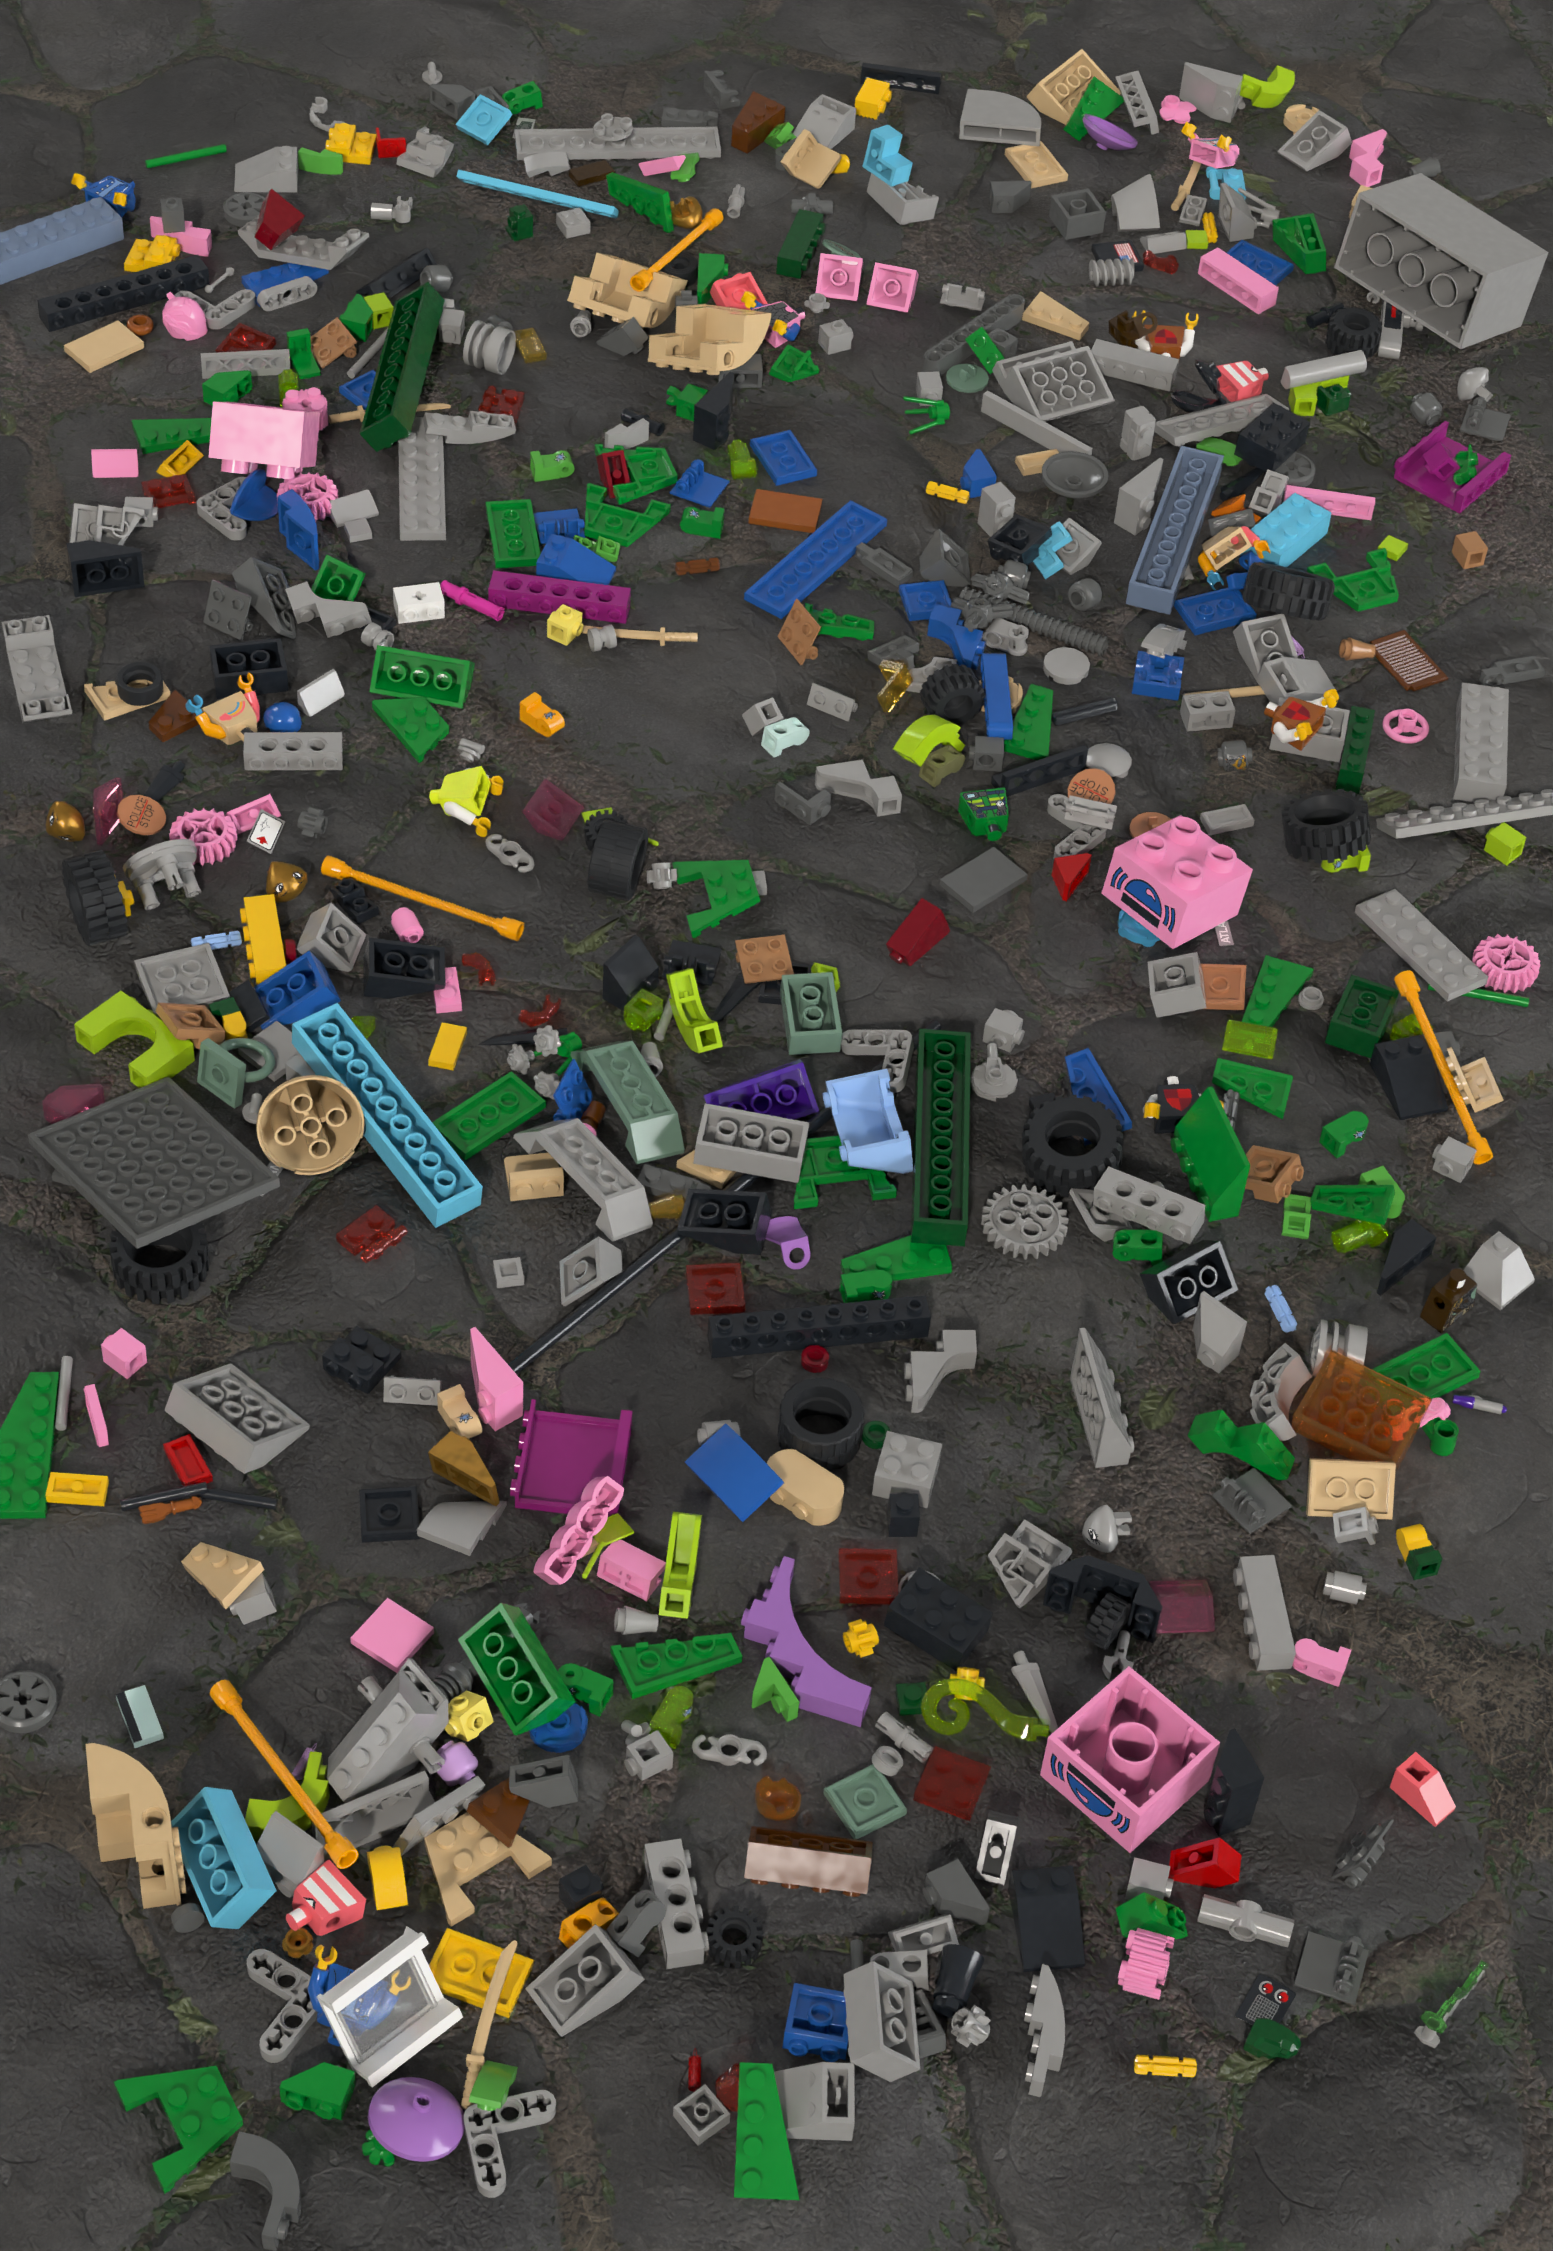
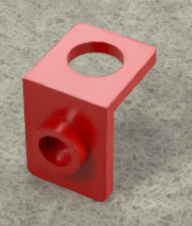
M376 128L378 158L398 157L405 153L406 139L404 137L381 139L379 128Z

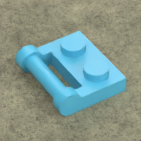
M1207 167L1206 176L1210 181L1211 188L1209 194L1212 199L1220 200V187L1218 186L1217 179H1221L1222 183H1226L1246 199V196L1238 191V188L1246 191L1242 170Z

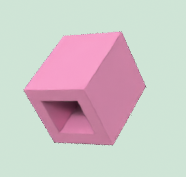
M122 1328L113 1335H109L101 1344L103 1362L126 1379L147 1363L145 1345Z

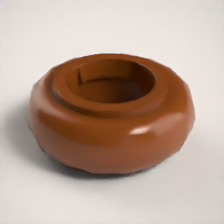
M135 315L127 321V328L137 336H144L152 332L154 323L146 315Z

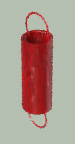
M693 2052V2056L689 2057L688 2089L695 2092L701 2087V2057L699 2055L694 2056Z

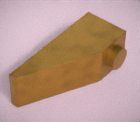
M450 1431L428 1452L433 1472L494 1506L500 1503L496 1484L473 1443L467 1437H461Z

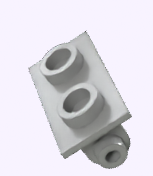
M943 284L941 304L968 308L970 310H982L985 292L981 291L980 288L966 287V291L963 293L961 285Z
M812 683L807 705L849 722L851 713H855L858 708L855 699Z
M1070 795L1064 819L1112 830L1117 806Z
M391 1375V1377L384 1376L383 1402L438 1406L437 1393L441 1392L442 1381L436 1378L432 1380L395 1377L394 1375Z

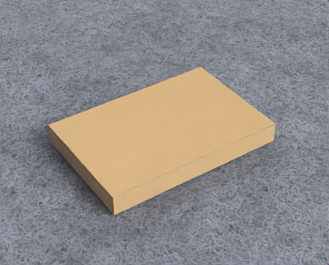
M1040 141V146L1019 145L1005 149L1004 155L1025 181H1031V189L1068 180L1067 172L1042 141Z
M115 321L64 345V351L89 373L144 348V342L120 321Z
M1310 1458L1307 1516L1333 1517L1334 1513L1366 1507L1371 1517L1375 1516L1376 1519L1392 1520L1396 1463Z

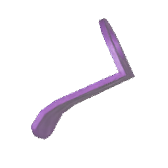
M784 1216L771 1219L765 1239L781 1245L783 1261L789 1268L801 1269L806 1266L810 1260L808 1236L801 1228L798 1218ZM794 1248H801L804 1252L803 1259L798 1263L791 1262L789 1258L790 1252Z

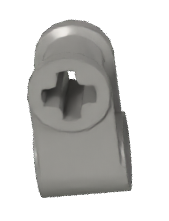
M995 618L982 636L987 646L1014 656L1024 655L1028 650L1026 643L1029 635L1028 629L1023 625H1018L1002 618Z

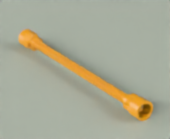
M716 208L711 209L705 214V217L701 220L702 223L649 269H642L630 279L632 289L641 292L647 288L653 280L654 272L660 271L707 229L712 230L722 223V212Z
M329 855L325 857L322 863L321 873L323 875L340 880L351 877L356 881L493 927L500 935L514 941H519L523 934L524 922L507 917L502 919L494 918L479 912L477 913L476 911L474 912L473 910L471 911L468 908L442 901L439 898L413 891L407 887L387 882L366 873L364 874L352 869L344 861Z
M1403 971L1394 978L1401 997H1406L1407 1001L1410 1002L1440 1074L1467 1132L1469 1142L1466 1145L1477 1150L1473 1163H1486L1493 1157L1486 1138H1482L1477 1132L1457 1088L1447 1061L1419 1000L1418 992H1420V987L1413 971Z
M221 1680L214 1684L210 1690L211 1698L221 1710H225L236 1719L325 1839L326 1844L324 1848L336 1866L340 1869L351 1866L358 1858V1851L346 1837L335 1832L328 1824L321 1812L242 1709V1698L229 1680Z

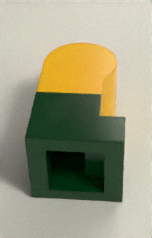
M234 997L209 1004V1011L225 1030V1041L233 1038H247L246 1022Z
M1416 1524L1397 1529V1544L1413 1580L1437 1575L1443 1558L1438 1550H1434L1430 1540L1427 1538L1423 1525ZM1428 1565L1427 1569L1421 1570L1423 1566Z

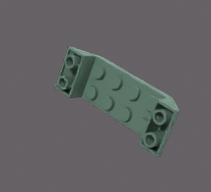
M616 1041L571 1051L570 1055L572 1059H575L582 1073L593 1072L629 1132L625 1146L636 1164L684 1153L685 1149L678 1113L633 1041Z

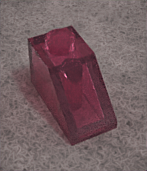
M100 1084L60 1086L56 1091L48 1094L42 1101L44 1118L52 1124L105 1103L103 1086Z

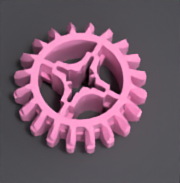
M300 472L298 476L294 475V479H284V483H280L277 496L293 489L306 502L315 518V522L318 519L324 521L325 516L330 517L332 508L330 500L339 498L336 485L333 484V480L327 479L325 475L320 477L319 473L313 475L310 472L308 474Z
M194 808L192 813L185 811L183 816H177L176 822L172 823L169 838L170 840L187 838L192 840L197 848V858L193 865L200 863L203 867L204 863H210L213 866L214 861L222 862L224 857H230V853L235 850L237 833L234 822H232L230 816H225L223 811L216 813L214 808L210 811H206L205 808L197 811Z
M1499 934L1494 938L1488 936L1486 940H1481L1472 958V962L1488 976L1485 987L1492 986L1494 991L1500 989L1506 993L1510 990L1514 994L1517 990L1524 992L1525 988L1531 987L1539 974L1540 960L1538 953L1534 952V946H1527L1526 940L1519 941L1517 936L1515 938H1510L1508 934L1505 937H1501Z

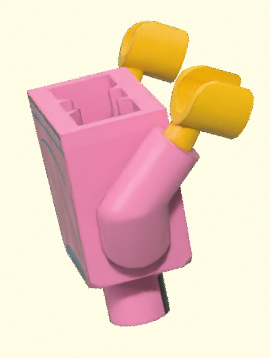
M1188 122L1185 123L1181 132L1189 137L1188 140L1191 144L1189 159L1216 169L1234 166L1239 155V148L1236 144L1231 143L1232 138L1228 136L1225 138L1222 134L1220 138H1199L1194 133L1196 127Z

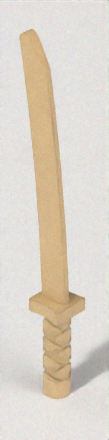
M1193 161L1183 186H1179L1178 195L1171 205L1172 210L1177 211L1184 199L1187 198V195H1190L1191 187L1199 172L1201 163Z
M444 403L419 404L416 412L451 408V405ZM360 405L353 412L328 415V420L330 424L357 419L363 422L366 410H363L362 405Z
M584 625L582 633L587 634L590 628L602 629L603 627ZM661 627L660 632L614 629L616 637L660 640V646H665V641L698 642V633L665 632V627Z
M516 1940L512 1941L500 1954L481 2012L471 2054H467L466 2057L468 2071L461 2107L465 2110L474 2104L469 2102V2097L479 2071L485 2063L484 2053L490 2028L510 1964L517 1948Z

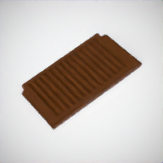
M1405 630L1370 641V644L1375 645L1374 656L1406 691H1417L1448 680L1447 675Z

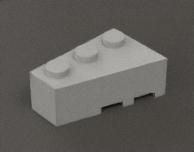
M871 173L867 193L900 225L934 219L939 199L936 195L931 197L923 192L924 188L919 185L915 188L908 181L891 187Z

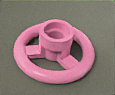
M1412 709L1391 711L1384 717L1382 722L1385 733L1391 739L1401 743L1412 744L1420 742L1429 733L1427 720ZM1398 717V726L1391 729L1390 721ZM1417 721L1422 727L1416 726ZM1402 732H1413L1418 735L1408 737L1399 734Z

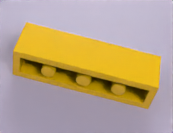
M274 894L244 897V908H240L241 923L247 924V926H243L244 942L249 941L250 943L246 945L247 960H252L253 962L249 963L250 978H255L256 986L286 966Z

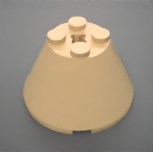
M320 1075L299 1076L279 1085L264 1100L257 1116V1137L264 1154L279 1168L283 1167L299 1175L322 1174L339 1167L354 1154V1149L364 1133V1114L355 1094L341 1082Z

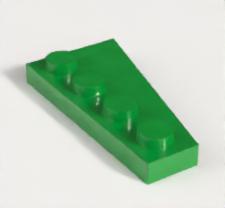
M1094 76L1063 130L1080 141L1088 134L1082 120L1084 115L1090 114L1105 119L1124 103L1122 96Z
M212 418L132 420V428L142 454L179 448L187 440L193 445L210 442Z
M1266 955L1239 1031L1264 1038L1279 1019L1282 1011L1286 1010L1291 1004L1293 997L1302 990L1304 983L1313 976L1314 969Z

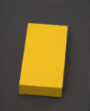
M442 1022L428 1059V1066L454 1071L467 1035V1027Z

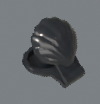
M1195 360V366L1218 400L1203 398L1186 391L1175 390L1171 393L1173 403L1181 410L1190 413L1204 410L1208 407L1227 404L1220 394L1218 378L1222 375L1213 362L1207 364L1201 360Z

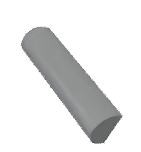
M1362 350L1285 366L1281 384L1285 389L1362 373L1367 368L1366 357Z

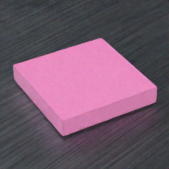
M387 1598L351 1637V1644L398 1673L407 1659L412 1658L434 1634V1627Z

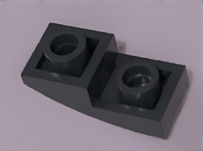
M353 878L343 879L339 883L330 886V891L334 898L357 924L380 915L378 906L365 896L364 887Z

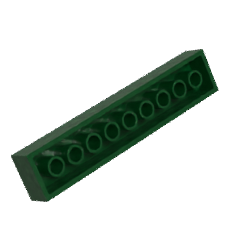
M429 282L395 301L359 433L376 452L383 448L391 447L394 442L401 438H407L412 432L415 413L419 405V398L445 301Z
M919 1029L916 1050L911 1243L965 1247L968 1228L970 1032Z

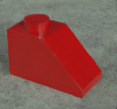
M1220 1837L1172 1850L1170 1853L1168 1878L1174 1879L1177 1882L1208 1888H1218L1239 1882L1242 1855Z

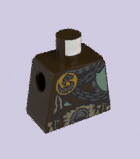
M1453 1269L1433 1286L1420 1317L1438 1332H1443L1474 1306L1477 1283L1467 1276L1463 1270Z

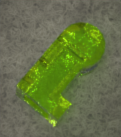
M684 1686L672 1688L650 1721L649 1726L651 1730L649 1734L658 1730L669 1747L674 1749L677 1748L681 1741V1723L688 1719L693 1711V1693L690 1689Z

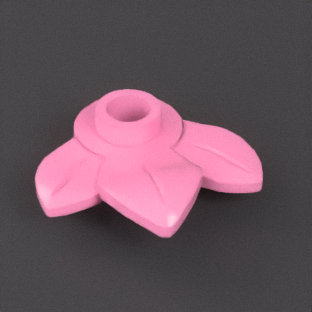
M1168 95L1162 101V108L1159 113L1165 121L1173 119L1177 123L1185 124L1190 122L1191 117L1189 113L1197 108L1190 102L1180 101L1177 96Z

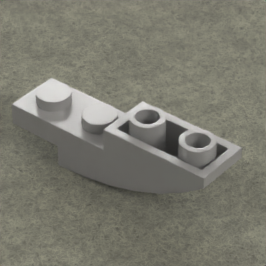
M470 411L468 418L425 412L423 417L426 434L444 436L445 443L450 444L489 442L505 438L516 432L513 416L506 414Z
M1159 624L1148 633L1141 647L1147 648L1146 653L1160 658H1165V655L1173 656V653L1177 652L1178 648L1185 650L1187 641L1183 640L1186 631L1166 624Z
M1042 1964L1040 1976L1033 1974L1030 1994L1035 1995L1034 2004L1027 2003L1024 2018L1025 2022L1030 2023L1027 2035L1034 2036L1031 2053L1036 2054L1035 2063L1028 2062L1025 2081L1031 2082L1029 2095L1037 2097L1042 2095L1047 2069L1059 2072L1065 2044V2018L1061 1995L1049 1966Z

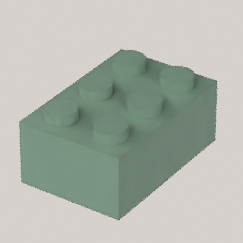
M833 972L782 975L780 997L789 1055L840 1052L842 1029Z

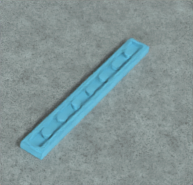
M458 170L456 176L464 183L573 209L581 208L582 211L616 219L619 214V210L614 206L463 170Z

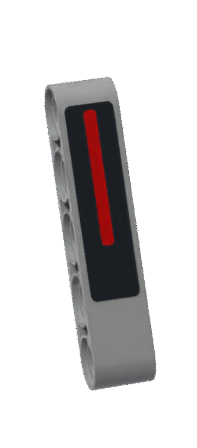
M1382 299L1380 319L1382 322V332L1377 357L1399 360L1404 313Z

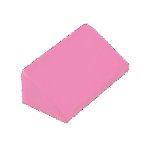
M685 155L641 162L639 167L644 176L676 171L680 169L686 157Z
M91 449L94 478L139 476L137 449Z
M268 794L227 812L225 816H230V819L236 826V833L239 835L253 828L261 809L276 817H281V814L272 796Z

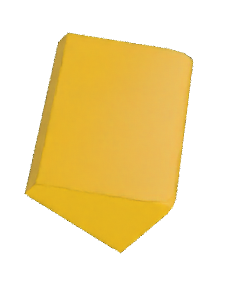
M187 440L159 466L156 472L178 481L204 455Z

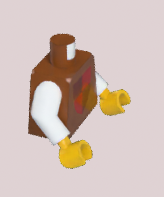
M1189 312L1186 314L1185 324L1187 329H1185V326L1157 325L1155 331L1135 340V344L1138 345L1140 350L1180 359L1193 347L1195 335L1193 328L1198 323V314H1196V320L1194 321L1188 319ZM1144 324V327L1150 329L1152 325Z
M1330 689L1323 694L1324 697L1313 701L1289 697L1282 706L1269 702L1265 708L1264 715L1273 718L1271 732L1282 743H1289L1302 751L1322 727L1326 707L1334 708L1336 706V701L1339 700L1337 690Z

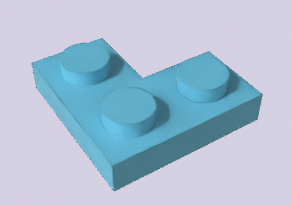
M1060 521L1050 527L1052 536L1038 548L1039 556L1032 561L1045 579L1064 567L1055 552L1073 540Z

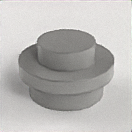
M1306 987L1300 992L1298 1002L1305 1009L1317 1010L1322 1007L1324 998L1318 988Z

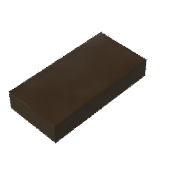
M606 160L570 169L569 177L577 187L605 180L607 179L606 175L612 172L615 173V171Z

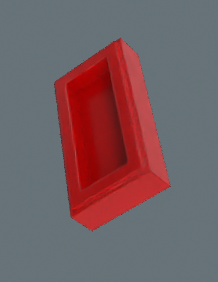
M190 1434L163 1444L164 1452L183 1486L213 1481L212 1474Z

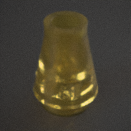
M672 1193L648 1203L651 1217L680 1219L684 1207L683 1195Z

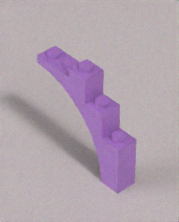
M784 1556L780 1567L775 1565L770 1579V1582L773 1583L771 1590L766 1588L762 1601L754 1599L751 1609L746 1608L743 1613L741 1625L745 1626L744 1638L768 1645L765 1658H771L783 1677L793 1679L791 1690L799 1700L800 1709L861 1727L870 1703L872 1687L852 1680L832 1668L814 1652L803 1637L793 1616L790 1601V1586L794 1573L795 1559Z

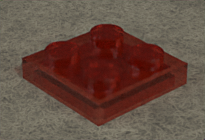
M740 1263L686 1265L685 1272L690 1315L745 1312Z
M839 1548V1603L890 1605L898 1595L897 1550Z
M935 1746L916 1788L913 1800L970 1821L989 1777L991 1766Z

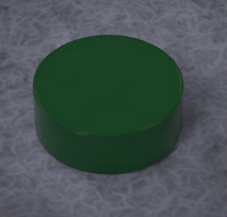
M870 1421L863 1427L862 1441L869 1448L881 1449L886 1433L890 1431V1428L882 1421Z

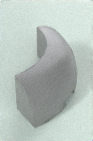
M1284 1343L1262 1366L1264 1372L1259 1380H1254L1250 1393L1252 1400L1250 1412L1256 1424L1265 1422L1280 1441H1286L1296 1436L1289 1423V1409L1299 1389L1312 1377L1300 1355Z

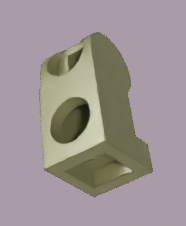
M951 745L941 747L927 756L920 768L919 777L931 786L936 787L941 784L942 778L961 769L965 762V756L956 751Z

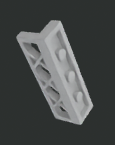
M1139 71L1116 76V83L1133 126L1138 127L1147 124L1151 135L1159 133L1157 116ZM1132 80L1130 84L1122 83L1125 81ZM1132 91L1135 92V95H1128V93ZM1134 103H1138L1140 106L1134 107L1132 105ZM1139 114L1144 115L1143 118L1136 119Z
M289 349L201 353L203 379H208L219 372L244 370L250 371L251 376L291 374Z
M423 1771L321 1814L335 1832L346 1837L357 1848L407 1827L414 1815L426 1809L435 1801L429 1791V1778L426 1772ZM312 1823L313 1838L323 1845L324 1860L331 1859L324 1848L326 1844L325 1839Z

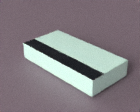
M145 1685L116 1694V1700L134 1748L164 1739Z

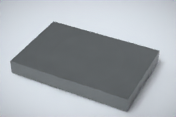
M993 847L941 878L939 885L974 913L1025 882L1028 874Z

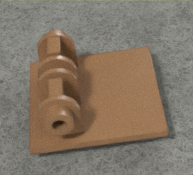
M338 317L310 337L311 352L322 369L343 353L348 358L356 356L354 345L357 341Z
M796 599L778 638L798 663L803 665L805 659L813 660L818 657V649L813 646V643L821 627L801 602Z
M785 934L735 940L737 953L735 954L736 962H740L745 984L781 980L782 975L794 974Z

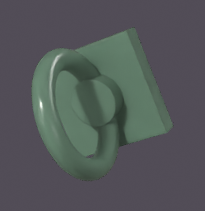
M207 1038L200 1045L197 1082L235 1109L242 1105L244 1083L260 1081L269 1076L275 1067V1056L269 1047L254 1039L233 1038L218 1045ZM237 1048L254 1050L264 1057L265 1064L259 1070L245 1072L246 1064L228 1051Z

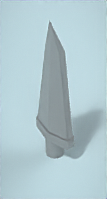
M1018 1651L1013 1655L1017 1666L1012 1667L1011 1671L1045 1729L1053 1733L1058 1729L1040 1674V1668L1037 1663L1028 1662L1024 1651Z

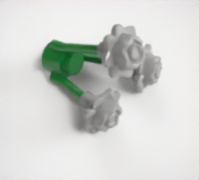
M547 1025L544 1028H538L537 1035L533 1037L536 1045L535 1051H525L521 1045L513 1044L512 1050L508 1054L507 1062L512 1070L525 1075L527 1074V1069L530 1068L529 1061L534 1060L538 1055L542 1054L544 1057H547L550 1054H558L562 1057H568L555 1073L546 1074L540 1071L533 1078L535 1081L534 1088L538 1091V1094L541 1097L554 1099L553 1094L560 1083L559 1076L572 1061L571 1051L582 1049V1041L573 1031L558 1036L559 1032L553 1030L552 1026Z

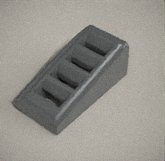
M923 1990L914 1991V2003L921 2006L915 2008L916 2018L925 2016L916 2019L917 2031L928 2028L917 2032L920 2059L943 2052L946 2049V2035Z

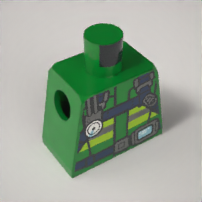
M1005 787L960 793L958 812L972 835H987L990 841H997L1001 838L1002 833L1007 831L1009 813Z

